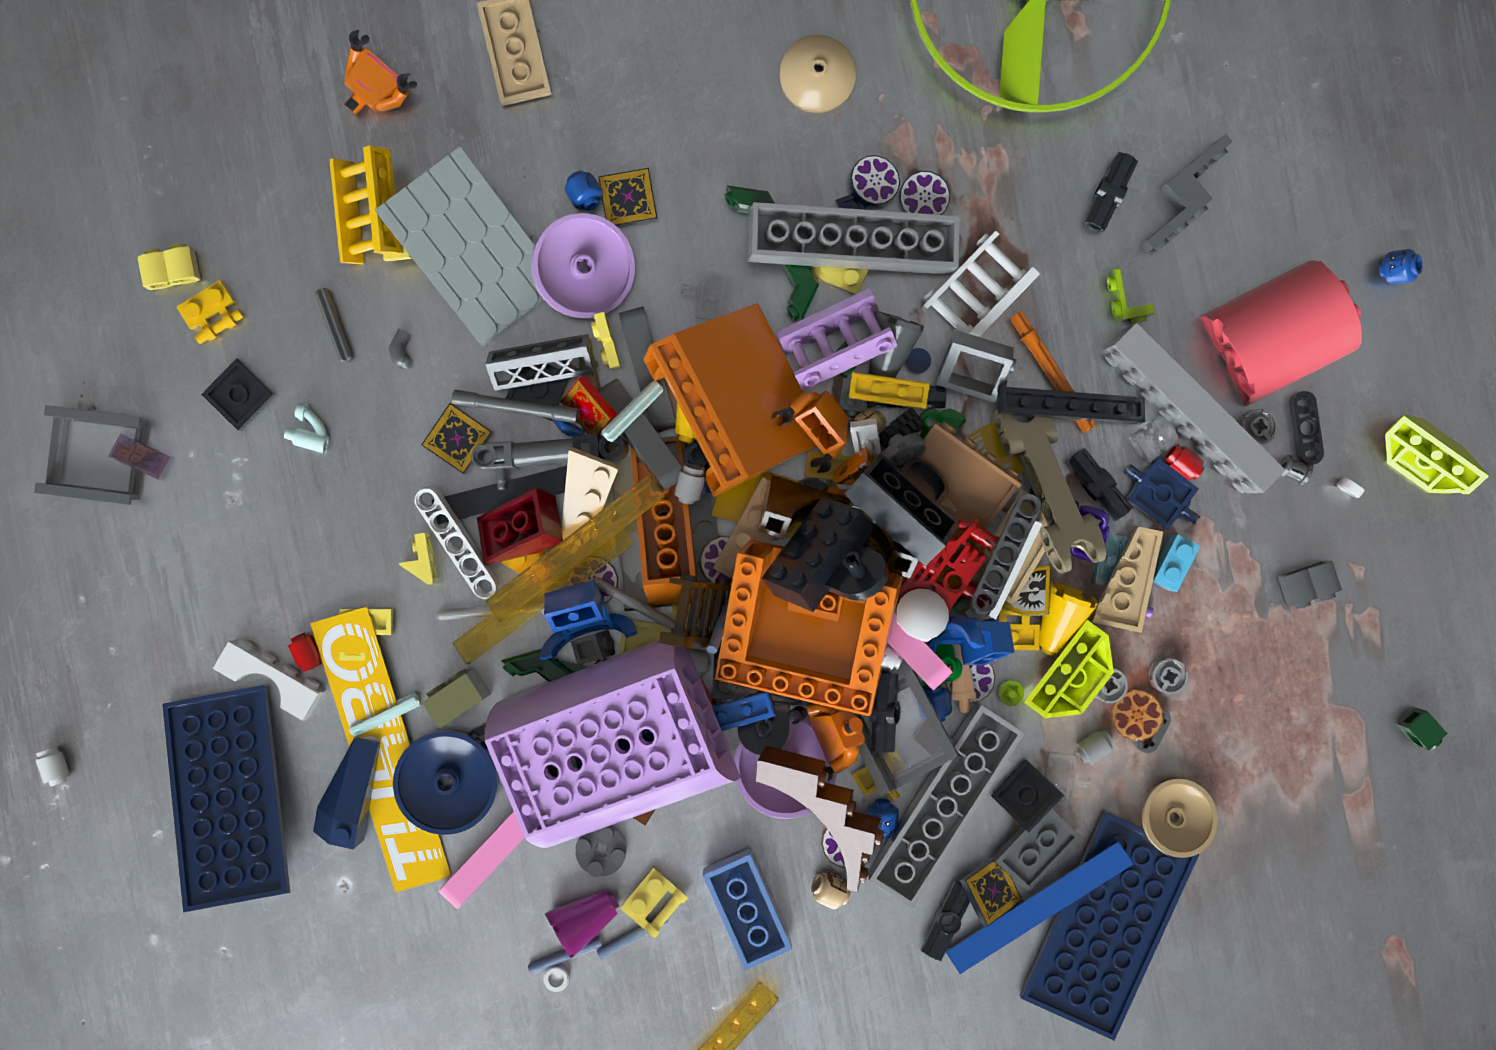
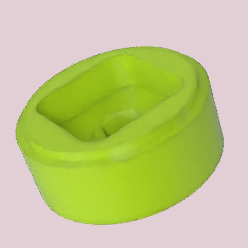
M1005 680L999 685L997 695L999 700L1005 705L1015 706L1023 700L1024 689L1015 680Z

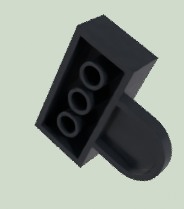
M879 453L845 492V495L854 506L862 509L873 523L880 525L895 542L900 543L910 552L915 560L920 561L925 566L947 545L960 525L954 517L940 506L949 492L946 480L933 465L920 458H910L899 470L884 455Z
M822 496L761 579L776 597L814 612L828 591L855 601L874 596L886 584L889 577V567L880 553L862 546L874 529L862 510Z
M720 649L717 650L714 654L713 703H724L762 692L761 690L715 680ZM770 693L777 715L737 727L741 744L746 750L759 756L765 746L781 749L789 735L790 713L788 714V712L790 711V705H809L812 702Z

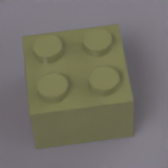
M466 668L447 679L450 683L446 686L443 682L426 693L428 699L423 701L422 704L439 729L492 694L475 668L469 672Z

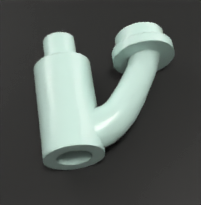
M298 403L295 417L303 422L307 419L314 427L315 432L302 428H297L296 431L287 428L284 438L293 440V445L325 453L329 444V436H327L324 424L310 410L309 403Z

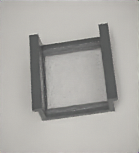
M45 405L44 415L54 418L46 482L35 483L34 493L131 505V500H140L143 470L113 457L112 454L119 441L121 445H126L127 447L136 443L146 447L149 424L141 423L142 417ZM143 461L140 464V466L137 467L144 469L145 461Z
M914 670L906 673L904 678L898 681L897 701L900 703L901 715L899 723L896 725L895 752L871 751L872 722H870L869 716L862 714L855 716L861 719L863 723L862 733L865 737V742L859 746V753L881 796L960 756Z

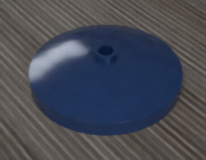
M453 730L431 732L415 740L400 756L393 775L394 797L402 814L421 830L438 835L457 834L475 826L490 810L498 790V772L490 752L474 737ZM444 776L452 779V783H445Z

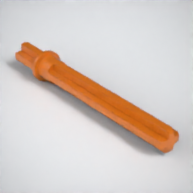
M1021 310L1009 318L1021 337L1019 339L1020 342L1024 341L1055 391L1075 392L1036 332L1038 329L1033 328L1024 312ZM1075 420L1083 433L1095 427L1094 421Z

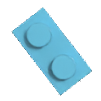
M1169 534L1158 555L1153 583L1168 591L1178 592L1201 546L1178 534Z

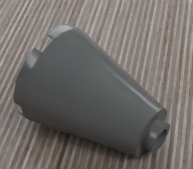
M875 311L874 316L881 330L888 327L891 328L897 347L870 359L869 374L896 378L921 336L924 325L911 320L907 321L899 316Z

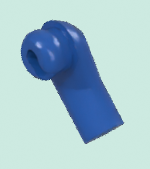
M552 419L558 429L571 438L572 436H580L585 433L584 429L570 422Z

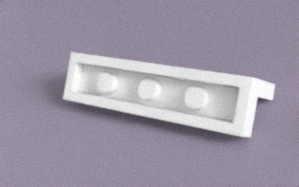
M1035 521L995 608L987 613L988 616L994 619L997 618L1040 530L1041 523ZM1010 526V533L1014 537L1022 536V530L1019 526ZM1002 548L999 550V557L1003 561H1010L1011 553L1009 550ZM989 572L988 581L992 585H999L1000 576L996 572ZM989 600L988 602L984 601L986 605L982 609L989 607Z

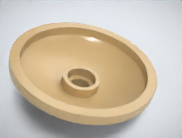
M810 35L801 38L792 44L783 56L779 74L781 87L789 101L804 111L823 113L834 110L848 99L856 81L854 59L849 50L840 41L832 37ZM816 65H821L824 70L822 72H816L814 70V67Z
M1170 779L1155 786L1148 794L1142 809V822L1148 839L1158 850L1169 856L1186 858L1201 853L1213 841L1218 826V814L1213 799L1203 787L1186 779ZM1172 813L1175 815L1174 822H1171L1170 815Z

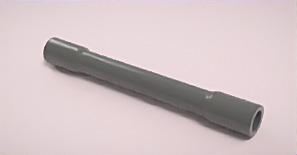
M454 390L452 393V404L458 406L480 407L547 417L571 423H578L580 418V408L540 404L480 395L475 392Z

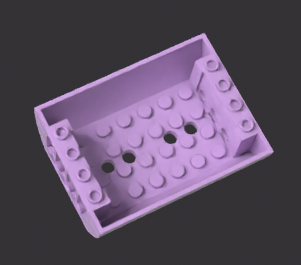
M659 640L501 700L492 707L486 722L485 743L523 835L530 843L542 848L563 843L741 778L689 649L659 643ZM644 729H649L653 732V742H646L643 739L642 731ZM619 738H625L629 741V751H623L619 748ZM572 756H578L582 760V768L577 769L571 764ZM548 765H555L558 768V777H552Z

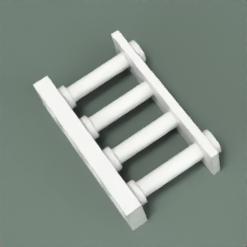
M995 231L991 236L986 233L976 243L979 248L937 292L932 289L922 299L925 304L921 309L925 312L932 305L958 331L980 337L1040 273L1034 267L1027 272L1024 269L1020 270L993 243L999 233ZM984 250L1014 278L1013 281L1016 284L1010 290L1006 287L1003 289L974 261ZM966 268L996 296L995 299L998 302L992 309L989 306L985 307L957 280ZM948 287L978 314L977 318L980 321L974 327L970 324L967 326L939 298Z

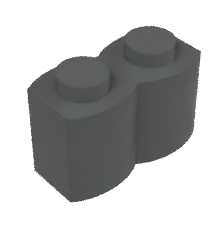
M1331 560L1320 561L1277 576L1286 604L1295 606L1296 609L1310 606L1311 601L1320 598V601L1335 598V593L1342 590L1333 561Z

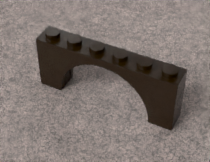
M772 475L764 496L758 532L784 539L787 530L792 525L804 521L822 496L858 509L860 508L854 506L849 498ZM862 510L874 528L867 539L878 549L888 564L889 572L911 578L918 561L900 543L895 542L880 525L873 523L870 517Z

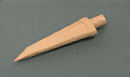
M952 644L955 650V657L961 661L963 670L961 676L952 682L951 700H959L960 713L970 712L969 699L976 698L969 665H963L960 644Z

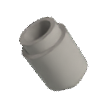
M686 463L683 469H680L674 493L675 496L679 497L678 500L680 502L694 504V501L700 500L706 477L703 467Z
M1106 730L1095 731L1076 744L1078 748L1076 755L1083 764L1088 762L1092 766L1110 754L1116 744Z

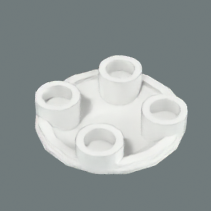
M915 589L906 593L900 599L897 606V624L909 636L921 641H929L937 637L945 630L949 620V611L945 601L937 593L928 589Z

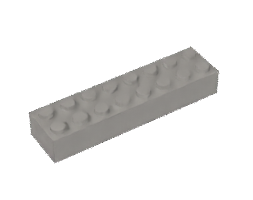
M753 202L749 210L748 262L951 275L959 268L960 216Z
M1138 323L1124 328L1102 350L1106 354V361L1113 367L1118 366L1124 372L1123 377L1131 385L1136 384L1142 390L1141 395L1148 402H1154L1161 409L1159 411L1166 420L1173 421L1179 427L1177 430L1183 437L1188 440L1191 438L1197 444V451L1204 457L1209 456L1215 462L1214 467L1223 475L1227 474L1233 480L1232 485L1239 492L1246 494L1264 493L1286 471Z
M976 701L951 740L960 756L932 770L898 823V830L887 840L869 868V881L911 908H914L1025 733Z

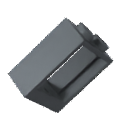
M954 329L938 369L936 385L995 403L997 400V389L1001 386H1007V374H1012L1016 366L1017 359L1013 358L1014 347ZM961 351L1002 363L993 385L952 373Z

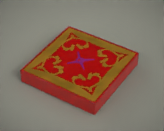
M585 375L577 379L560 401L564 406L580 408L578 423L588 435L598 434L600 436L602 430L617 416L614 409Z

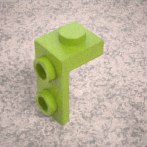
M1115 268L1109 272L1107 287L1113 294L1114 301L1111 303L1113 316L1117 317L1118 322L1131 320L1132 324L1147 322V317L1155 314L1153 303L1127 308L1120 268Z

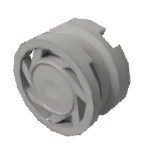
M1266 409L1249 410L1243 413L1237 420L1259 444L1270 442L1278 431V421L1275 415Z
M1160 657L1154 660L1147 672L1150 685L1165 694H1176L1182 691L1187 685L1189 678L1188 672L1184 667L1185 665L1169 657Z
M1113 668L1114 673L1095 696L1096 699L1105 703H1115L1125 697L1128 690V682L1126 676L1118 669Z

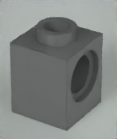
M844 377L841 383L838 404L848 417H855L857 413H864L866 401L859 400L857 405H850L846 402L845 396L849 392L851 378Z

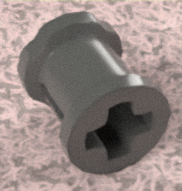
M1286 455L1280 464L1286 470L1281 477H1291L1298 480V483L1301 485H1305L1309 481L1314 468L1313 464H1304L1294 460L1291 455Z

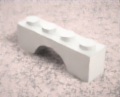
M244 639L228 641L213 669L233 681L244 679L251 673L266 675L279 688L281 695L280 708L302 721L311 716L325 690L319 687L320 684L317 681L308 677L306 679L297 675L298 671L295 668L286 664L283 666L275 662L276 658L266 652L259 653L253 649V644Z

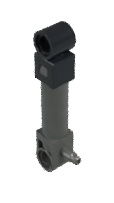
M598 434L572 436L569 439L519 443L512 441L478 444L474 447L471 459L476 467L486 471H495L497 489L505 490L506 470L528 466L568 463L570 447L601 459L606 457L611 461H621L627 456L629 446L624 438L618 436L614 441L619 442V450L614 454H610L608 447L611 441ZM490 451L492 459L489 463L485 464L483 462V455Z

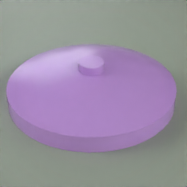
M576 213L556 220L541 233L532 252L531 272L539 294L553 309L574 318H594V314L601 312L606 314L612 311L626 298L634 280L635 259L627 238L613 223L597 215Z
M790 714L789 735L781 749L826 761L825 766H831L830 763H827L809 719L805 718L798 724H791L793 720L799 717L798 715ZM741 742L738 744L734 762L741 778L736 780L741 794L752 807L765 815L781 819L797 818L812 812L782 791L756 782L757 760L760 756L746 750ZM833 773L832 779L827 781V783L835 784L837 774Z

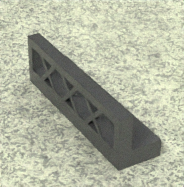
M589 334L490 351L485 363L494 391L593 374L595 371L589 352L591 345ZM584 356L585 367L577 368L570 364L573 358ZM549 362H556L562 366L557 372H552L545 368ZM530 366L537 370L534 376H526L520 372L522 367ZM505 371L511 374L512 377L510 380L499 382L496 372Z

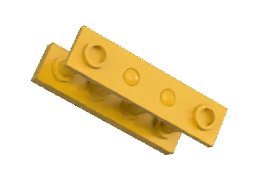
M372 145L363 147L364 160L355 164L353 161L329 159L340 263L364 264L363 252L374 249V253L396 255L401 253L400 242L375 212L377 207L395 195L391 149ZM365 172L367 186L356 190L355 175ZM368 197L370 212L359 215L358 200ZM371 223L372 239L362 241L360 226Z

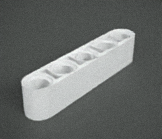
M427 486L419 490L415 495L416 507L474 594L481 599L491 597L496 592L499 581L490 566L483 563L481 552L441 492L433 486ZM424 492H429L434 496L433 505H426L423 502L422 496ZM439 514L448 517L449 524L447 527H442L437 523V516ZM453 536H458L463 540L462 548L452 546L451 538ZM467 558L475 559L478 563V568L475 570L468 569L465 565V560ZM486 579L490 581L492 590H482L479 586L480 580Z

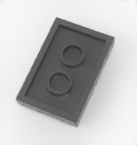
M1051 809L1029 833L1021 826L992 858L1022 887L1030 892L1082 836Z

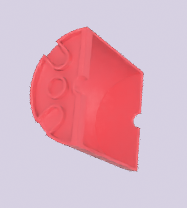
M1307 261L1199 316L1218 355H1221L1224 359L1226 370L1245 407L1347 356L1360 347L1362 343V331L1359 320L1361 311L1349 296L1350 290L1344 280H1339L1322 261Z

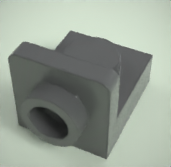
M609 630L570 641L577 665L615 654L614 641L610 636Z

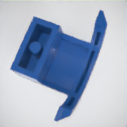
M594 580L544 593V616L554 634L544 643L540 650L539 659L546 660L556 657L562 647L569 641L593 631L617 630L628 638L637 635V628L628 617L609 612Z
M960 615L949 617L945 630L937 637L926 642V645L934 653L938 644H960L963 665H987L1015 653L1010 622H999L998 618L977 621V618Z

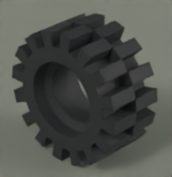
M909 408L879 434L880 443L887 448L889 440L895 435L901 434L904 437L915 432L919 433L926 423L913 408Z

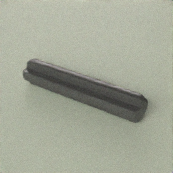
M328 288L316 290L315 296L338 359L341 362H347L353 359L354 355L330 290Z

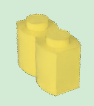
M174 244L170 246L169 250L162 252L160 249H148L144 251L145 254L137 256L143 287L149 290L163 289L201 280L195 250L186 246V244Z

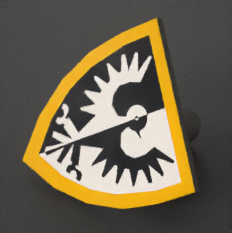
M1051 566L1036 567L1015 603L1011 604L1005 600L1003 606L1014 613L1025 616L1049 615Z

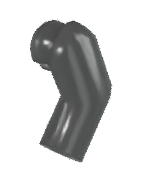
M398 328L389 345V352L394 365L406 368L410 364L411 358L405 354L403 347L410 334Z

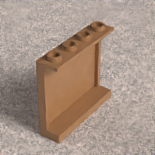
M937 421L923 439L926 443L924 444L926 451L920 459L933 465L946 480L949 488L947 496L957 509L953 517L959 521L961 519L973 521L975 518L980 519L978 524L987 529L1016 489L1022 486V480L1019 479L1021 475L1009 466L1006 469L998 464L999 459L990 452L986 451L983 454L976 449L978 444L969 437L965 436L963 439L955 434L956 429L946 421H943L942 424ZM957 528L954 535L958 537L963 530ZM970 537L966 540L971 544V547H974L977 543ZM961 543L955 552L958 554L964 545Z

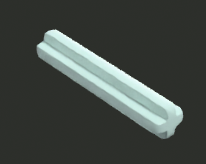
M652 381L602 430V435L608 441L613 442L663 392L662 386L658 382Z
M413 692L396 700L398 705L349 729L350 733L357 737L421 705L419 696Z

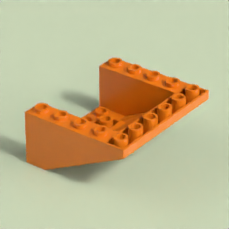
M758 303L676 332L650 344L643 360L654 382L663 378L666 379L711 466L704 473L706 475L705 480L714 498L817 447L795 420L796 415H792L791 423L778 427L783 421L781 415L772 419L774 412L788 409V405L802 395L804 391H802Z
M750 539L737 553L715 680L871 716L903 576L889 572V577L884 587L874 596L864 600H850L828 591L814 612H811L776 597L761 579L784 547Z

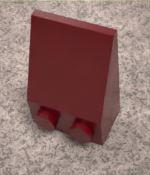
M537 488L477 517L483 563L486 565L544 552L563 543L556 498L554 495Z

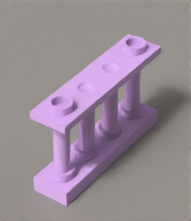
M870 288L776 332L785 353L794 352L801 369L795 371L794 374L802 391L897 347L891 328L888 327L881 330L874 316L875 311L878 312L880 310ZM864 318L872 335L858 342L850 324ZM841 330L848 347L834 353L826 336ZM817 340L824 358L810 364L803 346Z

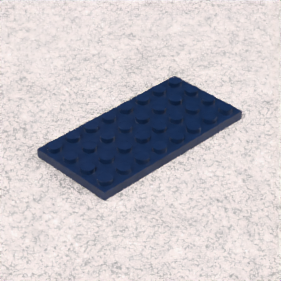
M261 685L163 703L183 913L291 893L267 686Z
M1103 811L1080 864L1118 841L1133 862V865L1057 912L1019 996L1031 1004L1115 1041L1199 854L1186 858L1169 856L1158 850L1150 842L1144 828L1107 811Z

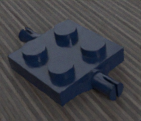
M1155 458L1144 472H1141L1132 464L1127 466L1124 472L1136 480L1134 488L1126 497L1129 503L1165 530H1169L1175 520L1181 516H1184L1192 524L1198 522L1196 519H1200L1201 516L1189 508L1191 499L1199 490L1198 487L1159 458Z

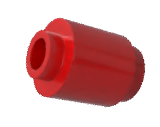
M1178 444L1174 445L1164 458L1168 462V466L1188 481L1192 478L1196 480L1205 469L1202 466L1204 460L1187 447H1181Z
M304 632L291 638L292 643L288 645V648L297 668L300 667L302 672H306L322 664L318 647L312 635L306 636Z

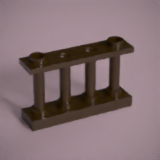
M681 574L680 579L670 577L669 583L682 586L675 627L671 628V632H660L659 643L682 648H707L723 608L726 591H731V580L715 578V583L696 581L697 576Z

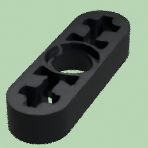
M1309 391L1297 392L1289 400L1297 458L1304 464H1318L1324 457V447L1317 400L1314 394ZM1302 399L1307 400L1308 405H1305L1303 408V406H1298V401ZM1310 413V416L1299 418L1300 414ZM1304 421H1309L1313 426V430L1308 436L1304 435L1300 429ZM1314 438V442L1303 443V440ZM1309 447L1310 450H1315V455L1311 456V458L1305 455V452L1309 451Z

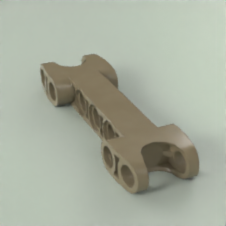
M996 410L994 413V424L1001 447L1007 456L1018 454L1033 492L1040 500L1041 511L1048 525L1040 529V539L1054 568L1061 574L1071 571V547L1083 550L1094 563L1104 561L1106 558V547L1098 523L1090 513L1081 516L1050 445L1058 440V432L1053 419L1028 416L1029 422L1022 423L1014 419L1012 415L998 414V410Z

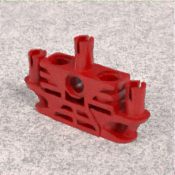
M975 518L973 521L957 520L960 523L958 528L963 530V532L958 537L953 534L947 545L926 566L918 561L911 578L906 577L902 583L897 603L899 604L900 599L905 593L915 589L929 590L931 585L935 586L932 591L945 601L948 611H950L960 595L970 601L976 587L970 581L987 558V555L984 552L980 553L979 549L975 546L974 548L971 547V544L966 540L970 537L990 552L994 546L985 539L987 538L996 544L999 537L978 524L980 519ZM962 543L964 546L961 548V550L956 555L954 560H950L954 552ZM947 564L951 568L944 573L942 584L936 578ZM956 574L962 578V582L958 587L948 585L947 579L950 575ZM982 595L978 596L976 600L978 607L981 609L986 605L984 601L988 602V598Z

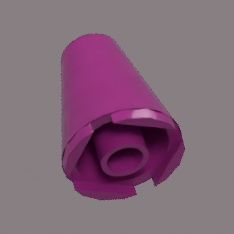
M605 892L550 910L545 913V916L550 925L553 926L552 928L571 959L618 914L615 909L620 906L612 893L607 896Z

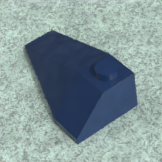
M355 737L320 800L316 810L313 832L327 844L354 850L364 841L380 742Z

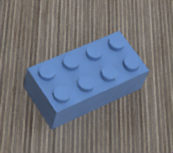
M750 848L703 868V878L744 970L792 950L789 934Z

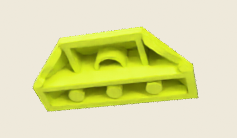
M1403 414L1385 432L1387 463L1429 493L1461 492V494H1470L1489 477L1484 468L1463 446L1423 418Z
M1086 620L1024 703L1044 718L1082 714L1114 673L1109 635Z

